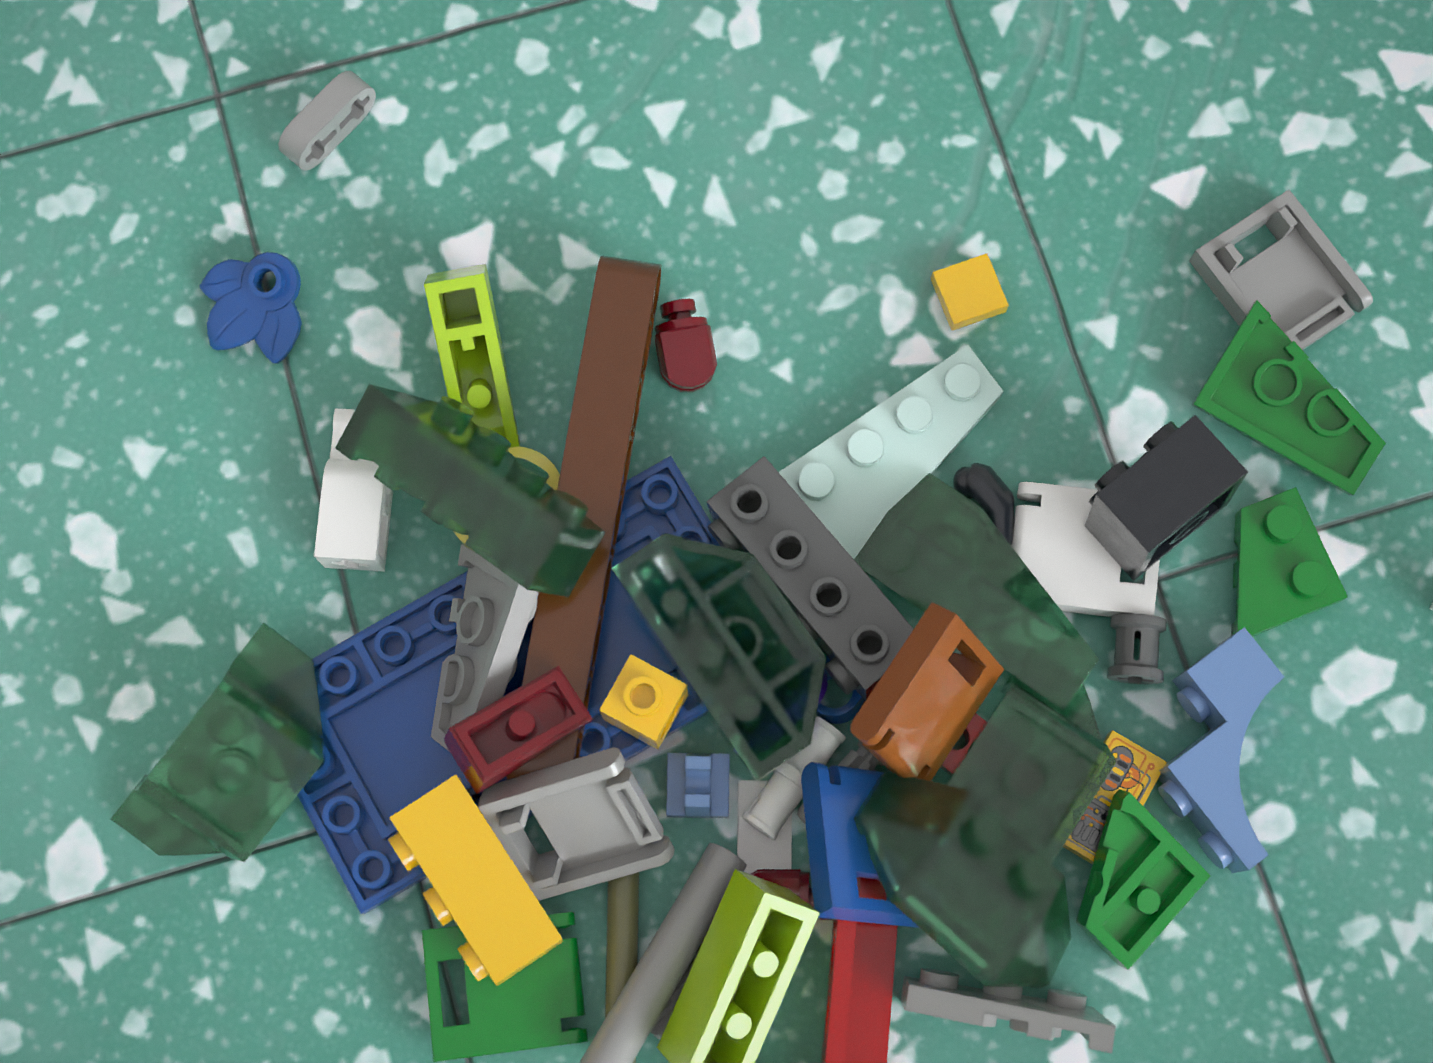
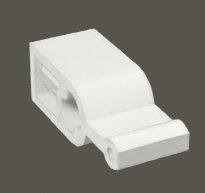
M335 408L330 459H328L324 468L314 557L325 568L385 572L393 497L392 459L397 431V415L395 412Z

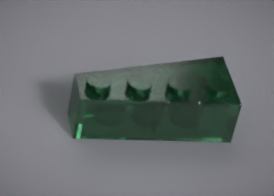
M369 384L335 449L350 460L358 461V459H364L379 465L374 478L392 491H399L401 489L409 495L425 501L421 509L423 514L438 525H443L454 532L469 536L465 545L526 590L569 597L606 533L585 516L589 510L587 505L578 498L564 491L554 490L546 483L549 475L545 470L528 460L513 456L508 451L511 443L497 432L486 427L477 426L471 421L474 412L459 401L442 396L439 402Z

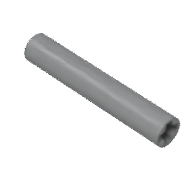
M708 844L579 1063H633L704 941L734 870L737 869L744 872L747 867L740 857L720 845Z

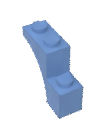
M1245 627L1227 638L1172 680L1180 690L1177 693V699L1183 709L1196 722L1201 723L1205 721L1210 730L1168 761L1159 770L1161 775L1158 778L1162 783L1158 787V791L1164 802L1177 816L1183 818L1187 815L1202 834L1198 838V843L1207 857L1220 869H1224L1227 866L1232 873L1248 871L1269 855L1258 840L1245 811L1239 778L1240 755L1243 739L1255 710L1269 691L1284 678L1283 674Z

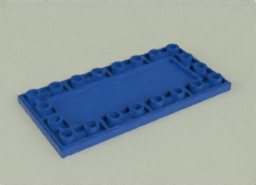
M671 456L627 480L588 705V712L593 719L585 725L580 757L609 748H618L626 762L651 747L604 721L599 711L630 654L687 684L688 697L665 737L667 738L731 700L772 659L782 652L788 651L734 559L724 551L708 530L707 526L711 521ZM549 533L537 544L524 551L495 557L534 580L541 582ZM468 571L245 697L361 914L370 912L427 878L420 865L408 872L391 846L388 838L398 833V830L389 817L454 775L458 776L477 807L483 793L481 791L477 794L473 790L451 753L431 738L442 662L448 656L455 654L457 642V623L449 621L452 599H463ZM534 617L527 625L517 655V668L513 678L507 684L504 696L522 686ZM507 776L496 783L507 780ZM531 809L529 811L528 818L534 815Z

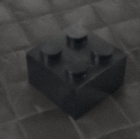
M1196 415L1179 428L1173 421L1164 425L1143 445L1147 452L1131 467L1125 461L1117 463L1094 485L1098 491L1089 500L1092 507L1085 527L1133 581L1227 506L1248 473L1245 467Z

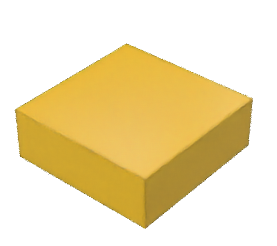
M987 253L932 272L931 282L951 331L1007 311L1009 304Z

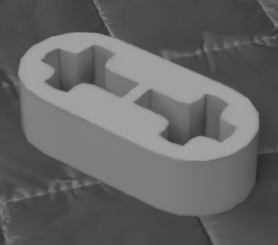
M353 71L340 73L284 129L278 143L279 151L303 171L316 167L367 116L374 105L376 91Z

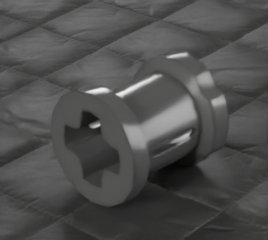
M1131 613L1117 614L1110 617V627L1116 630L1114 665L1107 668V678L1109 680L1145 685L1164 682V672L1158 669L1160 633L1166 631V619L1159 616ZM1136 638L1140 639V656L1137 661L1133 658L1134 640Z

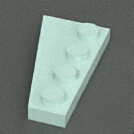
M967 345L779 473L850 556L857 561V558L883 532L909 499L920 490L945 458L956 449L1000 399L1003 390L973 350Z

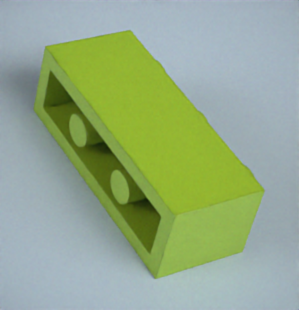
M735 869L657 1046V1049L670 1063H755L820 912L790 889Z

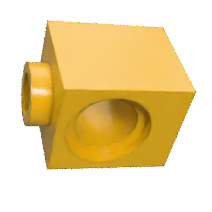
M630 654L599 711L604 721L659 750L688 697L687 684Z

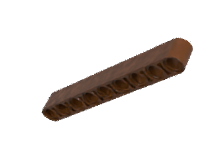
M608 256L600 257L596 271L540 582L541 587L538 593L537 609L534 616L522 682L523 686L559 665L587 711L661 282V264ZM585 726L509 774L507 780L579 758Z

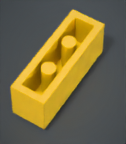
M457 775L449 778L389 817L398 833L388 838V841L408 872L420 865L433 887L422 894L442 926L455 920L468 941L457 949L478 982L487 975H490L494 983L499 986L562 943L563 939Z

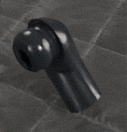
M974 463L971 467H961L954 475V490L958 496L964 499L974 498L983 508V545L993 548L1011 547L1015 504L1012 491L991 466Z

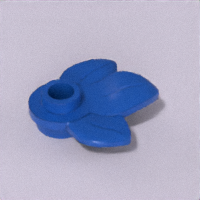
M267 252L257 255L249 263L229 259L215 265L206 274L200 284V289L211 300L216 301L207 321V335L212 349H234L254 339L263 354L272 363L278 364L287 357L299 336L302 325L299 312L294 303L300 291V274L296 265L289 258L278 253ZM272 271L275 274L276 283L272 290L265 292L262 288V280L266 273Z

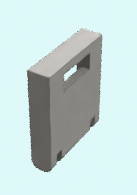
M1287 190L1197 249L1189 260L1238 326L1242 323L1253 303L1258 300L1269 312L1270 318L1302 350L1355 315L1353 310L1361 312L1373 302L1370 291L1290 190ZM1266 225L1278 242L1238 267L1244 258L1234 245Z
M609 748L505 780L483 790L478 808L538 901L659 867L672 859L675 848L669 837L663 835L664 828L632 771L629 768H624L625 759L618 748ZM530 809L555 850L542 854L537 853L524 831Z

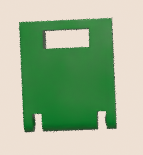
M574 912L548 915L555 928L564 929L576 925ZM459 926L422 930L433 1062L588 1041L587 1028L573 1027L562 1031L561 1018L585 1015L577 937L563 939L562 943L499 986L494 983L490 975H487L478 982L464 961L469 1023L444 1027L438 962L463 959L457 948L468 940Z

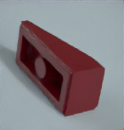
M558 665L449 727L444 742L471 787L478 794L590 723L593 718Z

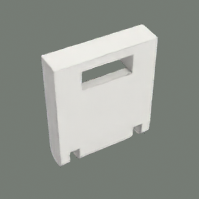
M1020 482L1018 484L1017 498L1024 501L1039 502L1041 505L1016 506L1007 579L1031 582V589L1008 587L1006 588L1004 602L1016 606L1105 617L1127 613L1154 616L1160 560L1143 573L1142 584L1120 582L1121 566L1085 527L1092 507L1089 500L1098 490L1035 482Z

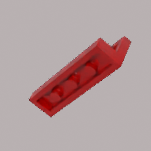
M857 877L859 897L886 900L885 892L898 886L901 882ZM833 919L821 1063H887L898 926Z

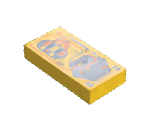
M1114 730L1110 731L1049 839L1093 865L1115 793L1119 789L1130 792L1144 806L1161 775L1159 770L1167 762Z

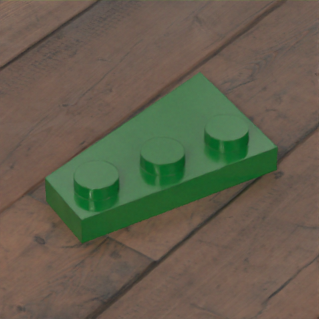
M1256 300L1193 401L1192 406L1344 493L1354 495L1385 446V441L1340 391L1332 387L1308 360L1309 357L1295 341H1291L1270 318L1269 312Z

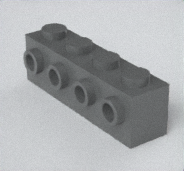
M763 456L706 501L713 520L707 528L727 554L731 555L734 551L738 550L752 566L745 573L760 594L768 601L776 595L790 611V614L784 619L796 637L806 647L816 642L827 655L830 661L824 667L839 688L847 695L856 690L866 701L913 631V627L768 459Z

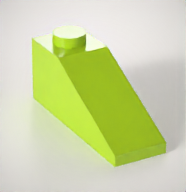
M486 264L428 274L424 282V288L461 459L484 456L497 450L519 447L520 440Z

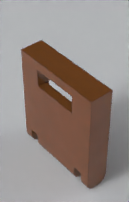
M931 602L853 719L851 732L871 754L907 786L915 790H922L930 784L1004 671V668L956 613ZM957 648L961 654L953 653V651Z

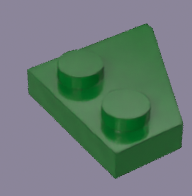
M1296 487L1243 507L1235 513L1234 542L1238 547V556L1233 564V588H1237L1236 621L1231 624V636L1245 627L1253 637L1348 598Z
M1119 789L1111 801L1076 923L1117 965L1129 970L1211 875L1130 792Z

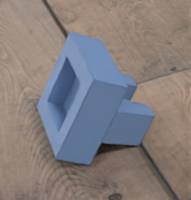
M667 753L666 816L677 818H729L730 754Z

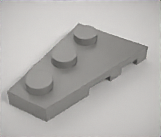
M461 544L458 566L468 568L463 599H452L449 618L450 622L457 623L455 654L448 656L442 662L431 738L447 750L444 738L449 727L504 696L507 684L513 678L517 668V655L527 625L536 613L537 596L541 587L540 582L485 550Z
M928 968L921 969L920 978L904 976L900 1002L905 1011L982 1027H995L997 1019L1010 1021L1009 1028L1027 1033L1026 1036L1050 1041L1061 1037L1062 1029L1079 1032L1089 1042L1088 1049L1108 1053L1113 1051L1116 1026L1095 1008L1086 1006V995L1059 989H1048L1047 999L1022 995L1023 985L998 979H984L983 989L958 985V974Z

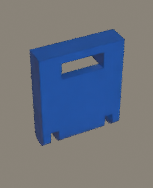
M818 762L807 764L802 771L801 785L814 909L820 912L818 918L925 928L942 919L925 789H912L893 773L832 765L828 768L826 764ZM857 877L903 883L885 892L886 900L861 898L858 893Z

